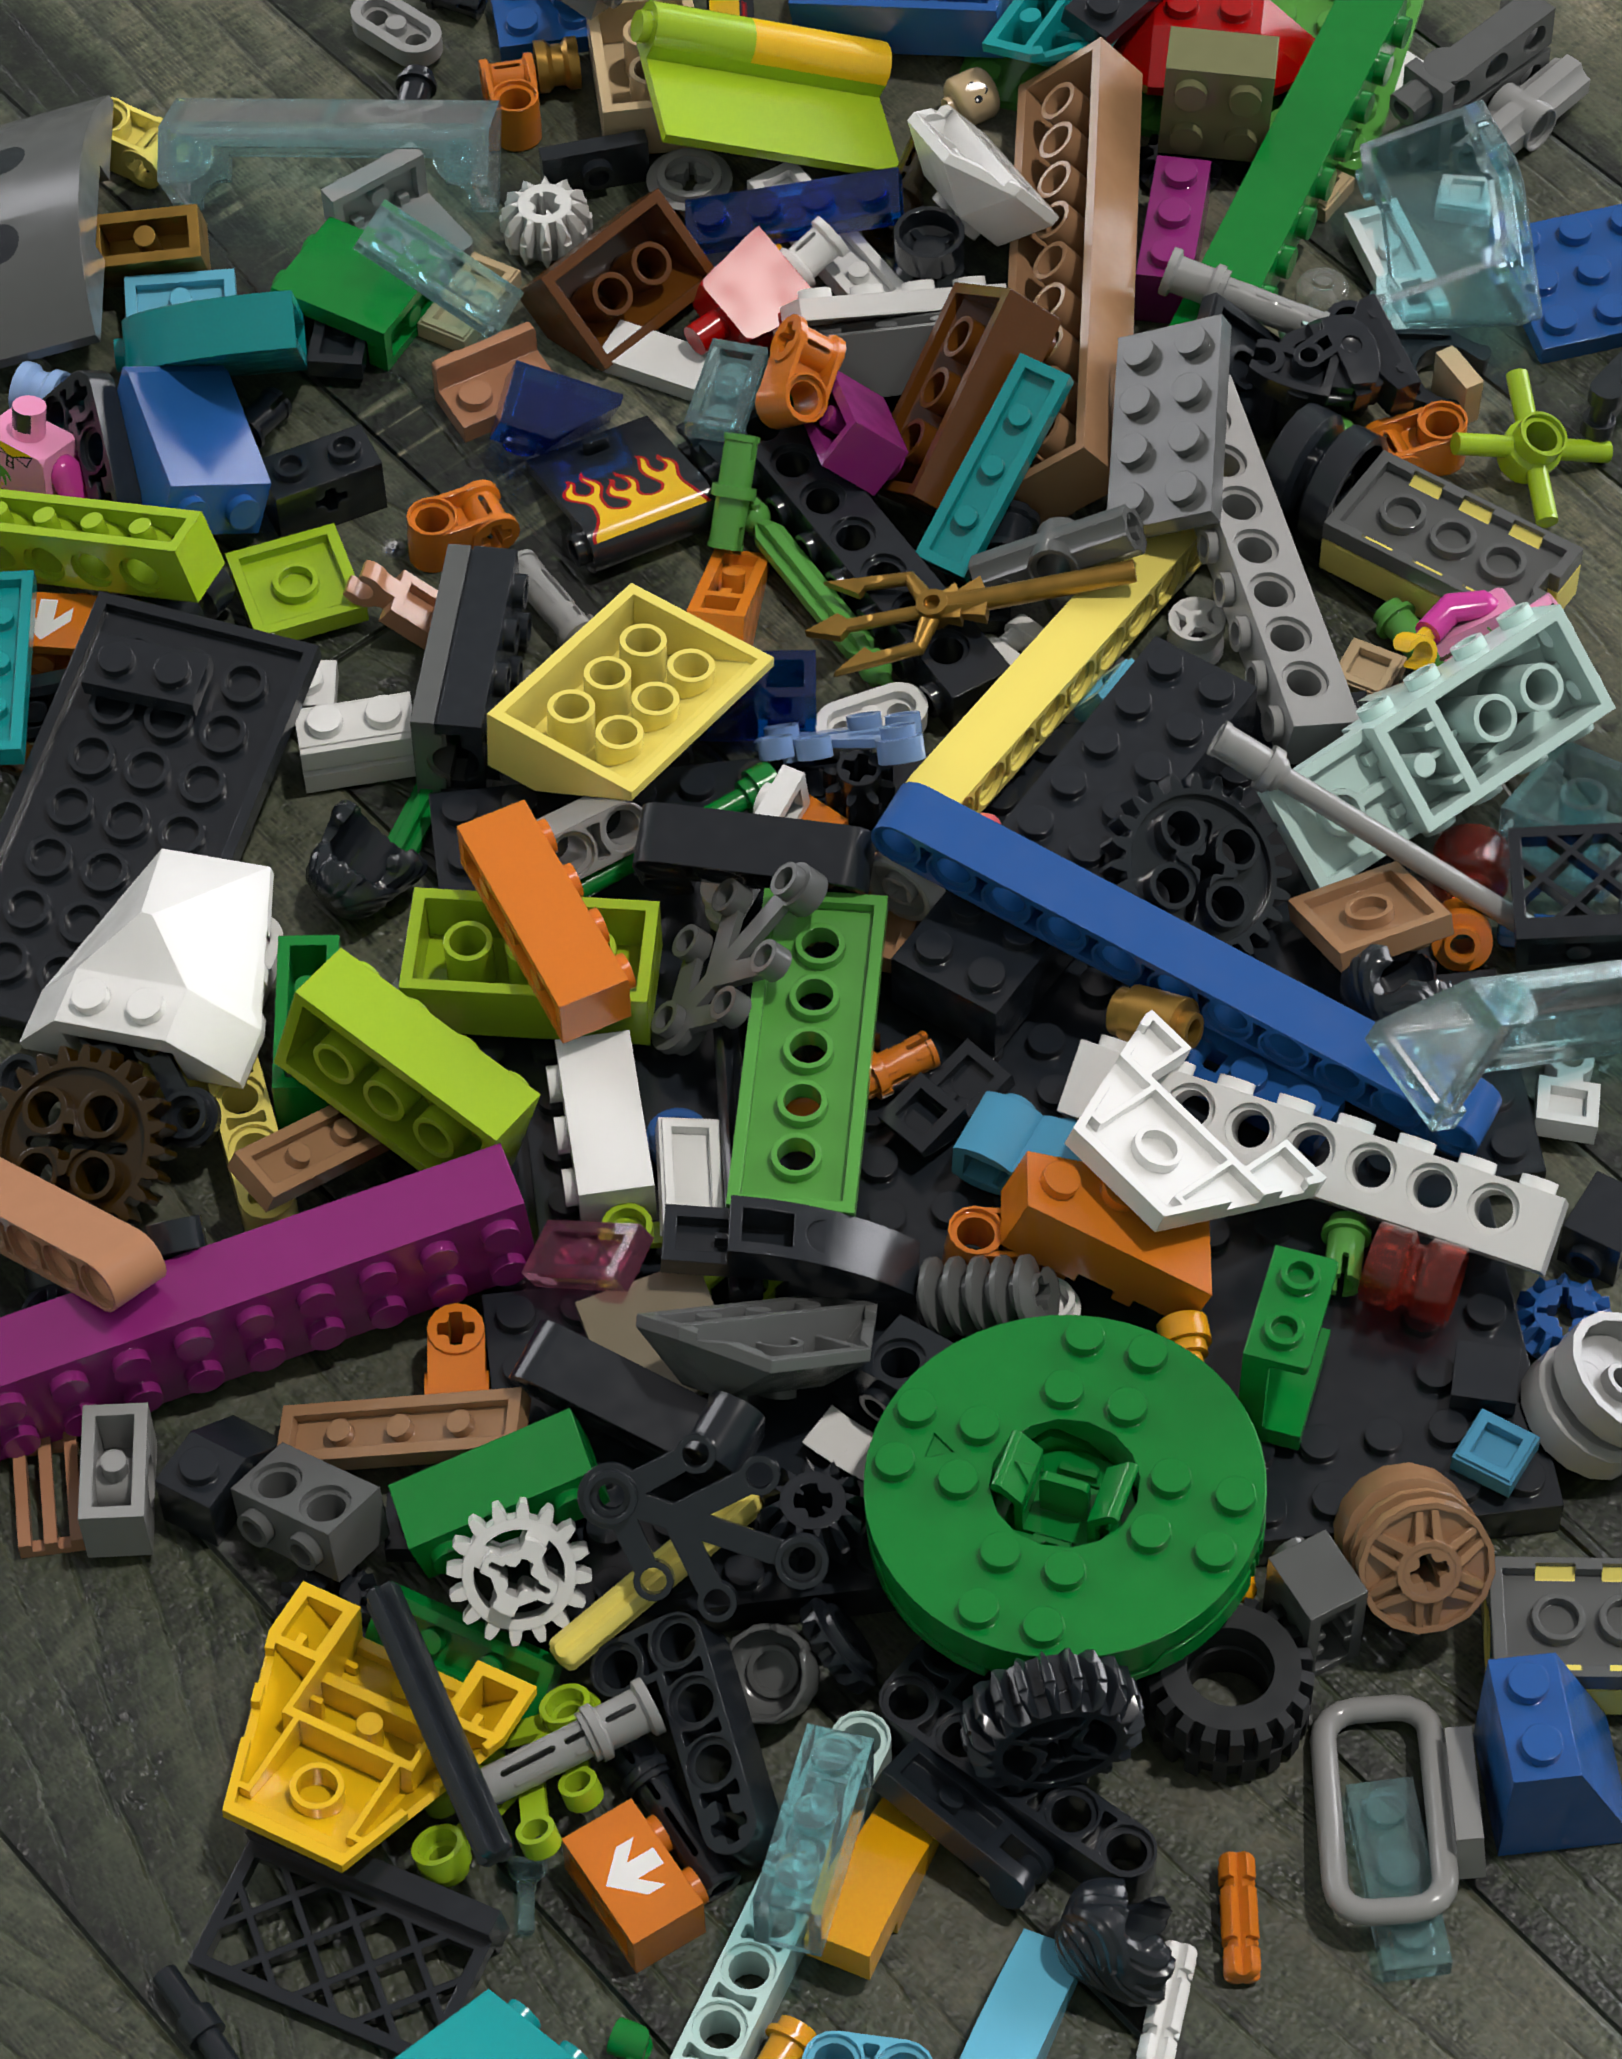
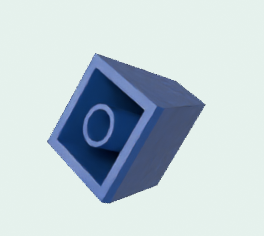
M223 365L122 367L117 392L141 491L142 505L202 511L212 534L259 533L272 483L228 370Z
M1556 1652L1489 1659L1487 1661L1473 1738L1497 1855L1505 1856L1622 1843V1784L1607 1716Z

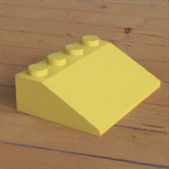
M630 583L487 713L488 765L534 791L632 801L774 666V657Z

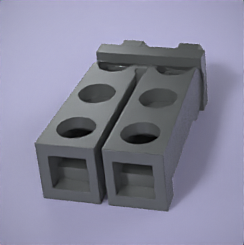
M1500 0L1499 11L1451 47H1441L1429 52L1424 62L1415 57L1405 64L1403 86L1390 95L1389 108L1393 116L1400 123L1387 133L1386 147L1405 163L1412 162L1423 153L1435 162L1447 156L1453 141L1486 114L1490 101L1502 86L1507 83H1514L1520 87L1549 63L1551 48L1548 46L1552 43L1556 8L1545 0Z

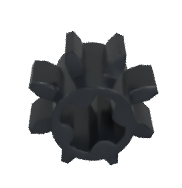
M872 749L853 750L847 753L841 751L837 767H824L823 788L826 789V805L833 810L838 808L840 814L846 817L850 824L852 822H866L871 819L875 822L878 821L882 804L889 805L896 794V784L893 783V765H879L878 758L872 753Z

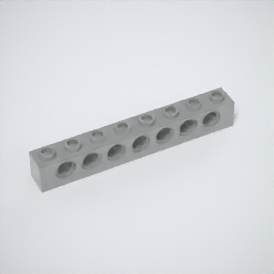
M1229 375L1221 522L1194 528L1197 536V552L1201 563L1207 564L1213 580L1214 601L1217 607H1223L1229 624L1230 645L1233 651L1240 654L1245 668V681L1257 686L1256 701L1261 712L1263 736L1267 742H1272L1273 747L1277 745L1287 751L1286 758L1290 764H1300L1343 736L1344 734L1341 730L1358 720L1359 717L1233 379Z

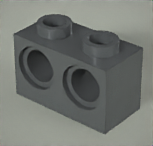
M284 1442L279 1444L230 1488L238 1517L237 1526L247 1541L254 1546L266 1547L293 1560L304 1570H314L337 1582L344 1579L390 1536L380 1487Z

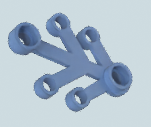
M917 710L888 714L884 716L886 724L884 726L882 724L881 711L851 714L846 716L847 727L815 732H800L799 725L796 722L776 724L763 728L764 737L758 738L753 742L754 749L759 755V761L783 759L784 764L829 758L834 755L833 748H876L878 764L882 766L906 764L926 758L920 711Z

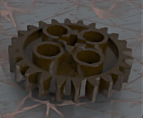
M84 1044L79 1054L77 1050L67 1046H60L57 1062L54 1058L44 1054L36 1055L37 1074L19 1067L16 1073L21 1087L17 1091L3 1086L0 1088L2 1097L8 1102L6 1109L0 1110V1157L38 1177L41 1176L45 1166L51 1162L53 1173L49 1183L120 1220L122 1219L139 1226L142 1223L141 1216L136 1208L139 1203L142 1202L155 1207L159 1204L156 1196L150 1191L153 1182L169 1184L171 1178L166 1173L159 1170L160 1161H169L177 1158L176 1152L162 1147V1139L168 1138L178 1131L176 1126L159 1120L160 1117L172 1108L170 1102L161 1098H152L161 1084L147 1076L141 1078L144 1070L141 1064L129 1059L124 1062V1055L110 1049H106L102 1054L101 1049L89 1044ZM60 1101V1116L50 1126V1110L55 1103ZM117 1105L118 1116L116 1122L110 1129L106 1130V1114L113 1106ZM34 1138H50L76 1144L86 1143V1140H90L103 1146L127 1145V1152L124 1155H114L87 1149H73L69 1153L49 1146L31 1147L30 1143ZM108 1166V1183L103 1190L98 1192L96 1187L98 1175Z

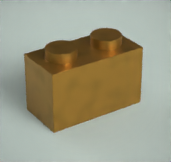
M197 204L97 214L96 247L105 259L104 288L124 286L125 276L211 270L207 223Z

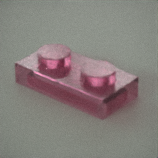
M547 1220L521 1273L535 1287L628 1292L640 1271L641 1264L654 1237L641 1224Z

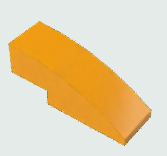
M884 1797L875 1807L842 1860L806 1930V1951L808 1956L867 1980L871 1979L892 1932L898 1933L940 1844Z

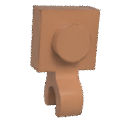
M366 560L359 578L354 575L348 578L343 595L350 602L358 606L382 608L379 622L425 650L438 590L405 569L394 578L380 564Z

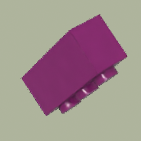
M1157 155L1136 269L1134 320L1170 324L1183 297L1169 293L1166 297L1158 294V290L1175 247L1183 249L1184 256L1198 262L1200 260L1209 207L1211 161Z

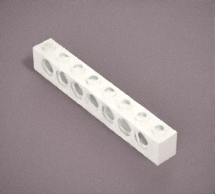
M1103 1034L1098 1044L1081 1039L1057 1111L1067 1118L1078 1120L1128 1042ZM1184 1061L1182 1065L1157 1080L1180 1104L1192 1096L1206 1097L1210 1110L1207 1119L1202 1125L1243 1165L1250 1164L1285 1139L1298 1150L1300 1143L1305 1138L1311 1135L1324 1136L1329 1141L1330 1153L1326 1161L1316 1168L1327 1179L1318 1194L1310 1199L1346 1211H1353L1364 1217L1545 1277L1569 1206L1565 1198L1556 1195L1559 1187L1558 1184L1527 1173H1522L1519 1183L1496 1176L1497 1164L1466 1153L1460 1154L1458 1163L1435 1156L1434 1152L1437 1145L1430 1141L1400 1133L1396 1143L1373 1135L1376 1124L1345 1113H1340L1337 1123L1314 1116L1315 1104L1291 1095L1280 1093L1277 1103L1253 1096L1256 1085L1230 1075L1220 1073L1217 1083L1193 1076L1196 1065ZM1253 1115L1266 1117L1270 1126L1267 1139L1257 1147L1248 1148L1242 1146L1238 1139L1240 1124L1246 1118ZM1382 1155L1387 1157L1390 1162L1391 1171L1388 1179L1378 1187L1368 1188L1362 1186L1357 1176L1360 1163L1368 1156ZM1431 1175L1447 1177L1452 1186V1192L1448 1201L1437 1208L1425 1207L1418 1200L1419 1185L1425 1178ZM1492 1195L1506 1196L1513 1204L1511 1219L1507 1224L1499 1228L1485 1227L1480 1223L1478 1217L1481 1203Z

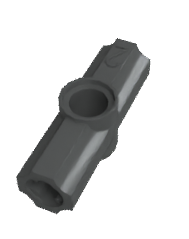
M1126 504L1076 521L1065 517L1049 518L1042 522L1037 529V533L972 555L968 568L972 580L981 576L986 588L1121 562L1144 554L1147 540L1143 530V522L1134 507L1129 508Z

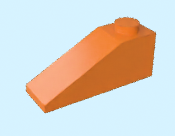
M715 548L687 608V612L753 646L771 564L762 553Z

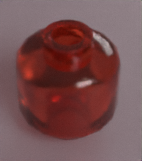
M1466 823L1453 826L1439 836L1433 847L1434 856L1504 898L1509 890L1510 864L1508 843L1503 835L1495 829L1482 824ZM1432 883V888L1437 898L1442 902L1456 898Z

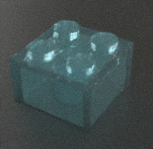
M1573 742L1562 744L1548 753L1549 759L1538 768L1532 770L1501 806L1497 859L1509 864L1508 828L1622 822V763ZM1604 843L1592 844L1582 855L1605 870L1622 853L1610 844ZM1547 846L1522 847V859L1541 873L1560 857ZM1571 864L1553 882L1579 894L1593 880ZM1622 872L1615 878L1619 882L1622 881ZM1603 889L1592 900L1603 904L1611 893Z

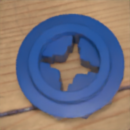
M1565 1272L1556 1280L1546 1281L1539 1276L1531 1288L1526 1291H1520L1515 1305L1526 1351L1538 1359L1547 1350L1559 1345L1563 1338L1562 1327H1559V1320L1554 1316L1561 1304H1566V1308L1570 1309L1571 1317L1575 1318L1568 1329L1569 1332L1582 1319L1598 1311L1612 1312L1609 1296L1598 1294L1594 1290L1591 1280L1583 1284L1571 1281Z

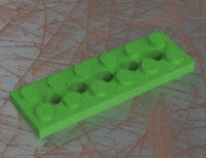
M764 888L762 908L774 896L770 888ZM827 892L820 906L807 917H796L788 911L764 939H773L790 950L792 961L788 971L780 980L768 982L764 979L753 982L752 1006L748 1018L726 1208H730L731 1195L800 1203L856 1217L888 917V896ZM815 942H828L837 948L834 954L826 958H814L804 951L807 946ZM820 993L830 998L831 1003L820 1010H808L803 1008L798 1001L807 994ZM805 1045L817 1046L826 1053L820 1060L812 1063L800 1062L792 1056L796 1049ZM798 1098L812 1099L820 1106L816 1112L808 1116H796L786 1109V1106L791 1101ZM795 1151L807 1153L814 1159L810 1166L802 1170L787 1169L779 1162L784 1155Z

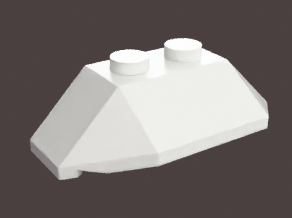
M943 105L937 111L932 108L916 111L907 120L923 174L937 190L932 199L941 208L950 210L960 218L964 225L965 234L975 241L982 234L998 247L1051 227L1059 219V216L989 137L950 105Z

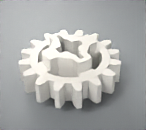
M519 1497L516 1512L506 1513L499 1500L492 1502L493 1519L485 1522L481 1517L473 1513L468 1517V1524L474 1535L471 1538L455 1535L452 1540V1547L459 1554L463 1555V1559L447 1561L446 1575L462 1578L461 1582L456 1583L449 1589L451 1602L468 1600L469 1604L463 1612V1621L469 1625L482 1617L486 1620L485 1638L490 1641L497 1635L500 1628L509 1630L512 1646H519L522 1632L531 1629L536 1639L540 1643L546 1641L547 1623L553 1621L561 1628L570 1623L569 1616L564 1609L567 1604L583 1608L586 1603L585 1595L575 1587V1584L591 1582L592 1571L591 1568L578 1565L575 1562L589 1554L587 1542H569V1539L576 1530L575 1522L569 1518L556 1526L552 1523L554 1507L548 1502L536 1515L529 1513L526 1497ZM522 1530L520 1536L502 1543L492 1540V1538L503 1532ZM549 1541L554 1544L563 1559L564 1576L558 1574L557 1569L548 1566L544 1554ZM521 1559L529 1560L533 1578L522 1575L517 1584L509 1582L508 1568L505 1564L510 1567H516ZM474 1567L480 1569L481 1574L490 1577L494 1589L489 1602L484 1598L476 1585ZM539 1600L546 1603L533 1611L516 1613L519 1606Z

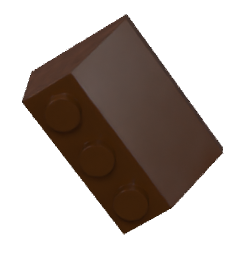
M659 188L628 205L515 294L548 339L603 372L613 365V360L650 332L656 331L693 302L699 284L715 267ZM620 319L642 326L608 354L602 346Z

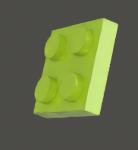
M334 523L225 553L227 570L251 629L301 640L369 620L368 607L358 606L350 602L343 595L348 578L351 575L355 576Z

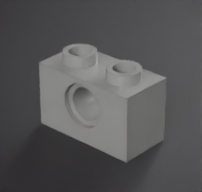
M148 1402L83 1405L78 1522L88 1558L153 1555L157 1439Z

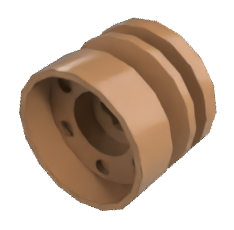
M1410 1462L1382 1466L1360 1478L1341 1500L1333 1523L1335 1544L1369 1591L1367 1605L1370 1610L1390 1627L1414 1634L1445 1631L1469 1618L1486 1599L1496 1573L1494 1546L1482 1523L1468 1506L1456 1485L1436 1469ZM1423 1556L1425 1561L1422 1564H1420L1419 1557Z

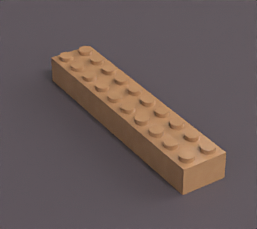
M1102 37L1018 86L1014 167L1059 216V219L1051 227L1010 242L1007 288L1013 289L1062 319L1055 335V347L1051 355L1043 363L1070 375L1074 381L1070 392L1013 500L1028 504L1033 510L1037 511L1041 519L1040 525L1049 518L1068 517L1075 511L1108 494L1118 338L1134 334L1143 73Z

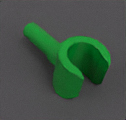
M620 2017L612 2029L606 2051L607 2054L619 2059H650L653 2043L649 2031L644 2025Z

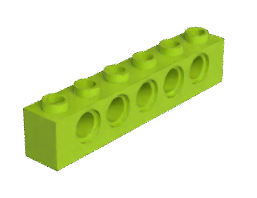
M0 489V572L34 570L36 582L39 584L199 603L225 564L202 511Z

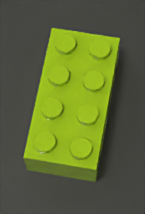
M414 887L398 989L406 996L415 998L423 1003L433 1016L458 1034L560 1039L478 892ZM582 897L588 910L596 907L600 911L610 936L608 945L614 955L623 953L626 956L636 979V988L630 990L632 1016L584 1036L630 1030L632 1044L650 1045L652 1034L651 1022L655 1011L663 946L660 901Z
M343 948L334 953L295 991L274 1058L276 1065L419 1171L501 1143L511 1167L516 1160L541 1095L531 1088L522 1076L505 1069L482 1052L469 1037L452 1030L433 1016L423 1003L415 998L406 996L383 979L374 967L364 961H359Z

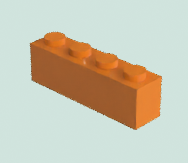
M521 800L456 826L461 864L562 1043L564 1044L632 1016L630 990L636 988V979L631 965L623 953L614 955L608 945L610 936L604 918L596 907L590 910L586 907L582 900L584 892L580 878L571 863L562 865L557 857V842L547 820L543 818L537 821L526 801Z

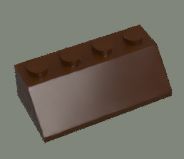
M955 282L892 413V417L909 453L905 457L904 464L899 473L893 479L886 481L876 494L934 517L1019 354L1022 353L1042 363L1046 361L1055 347V335L1062 319L1011 288Z

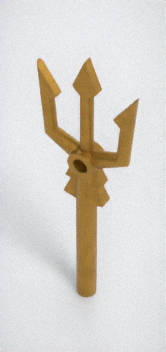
M1132 559L986 588L981 576H978L959 589L956 583L943 591L929 589L913 571L826 581L823 583L826 587L857 599H861L867 591L907 586L916 602V606L848 619L836 613L805 630L806 637L842 642L852 632L919 620L913 642L877 652H871L864 647L835 671L833 677H839L922 655L936 630L944 628L948 624L963 627L964 620L988 624L990 610L1136 583L1135 564Z

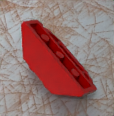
M1162 0L1121 35L1113 48L1143 73V93L1163 96L1171 26L1278 36L1280 39L1274 96L1291 88L1315 38L1271 0Z

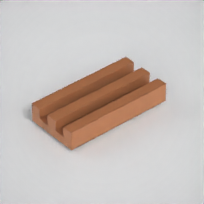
M63 1432V1439L53 1443L50 1436L40 1439L41 1445L35 1452L28 1456L12 1458L17 1539L21 1559L86 1550L78 1522L80 1459L77 1436H70ZM64 1452L70 1529V1536L58 1537L52 1453ZM38 1455L44 1539L33 1541L28 1457Z

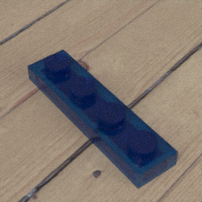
M898 167L685 200V226L705 255L732 251L758 226L774 244L798 241L812 228L811 222L817 216L824 219L837 234L895 226L899 217L904 214L903 179Z

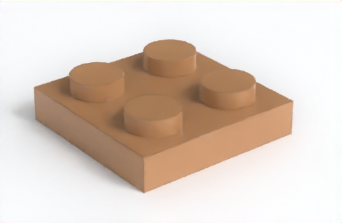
M1397 861L1298 895L1287 901L1290 921L1341 973L1350 966V961L1370 944L1388 946L1390 955L1393 957L1407 951L1422 950L1432 942L1454 935L1452 913Z

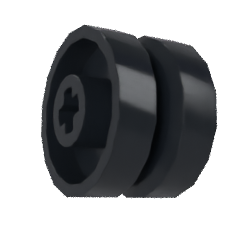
M1308 403L1299 409L1282 429L1264 463L1288 528L1298 523L1301 538L1321 547L1324 521L1382 451L1388 452L1389 446L1386 438L1361 425H1352L1345 430V424L1341 415L1318 404Z

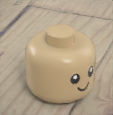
M981 67L970 68L948 78L944 84V98L941 99V105H950L972 124H979L997 115L1000 109L999 92L992 77Z

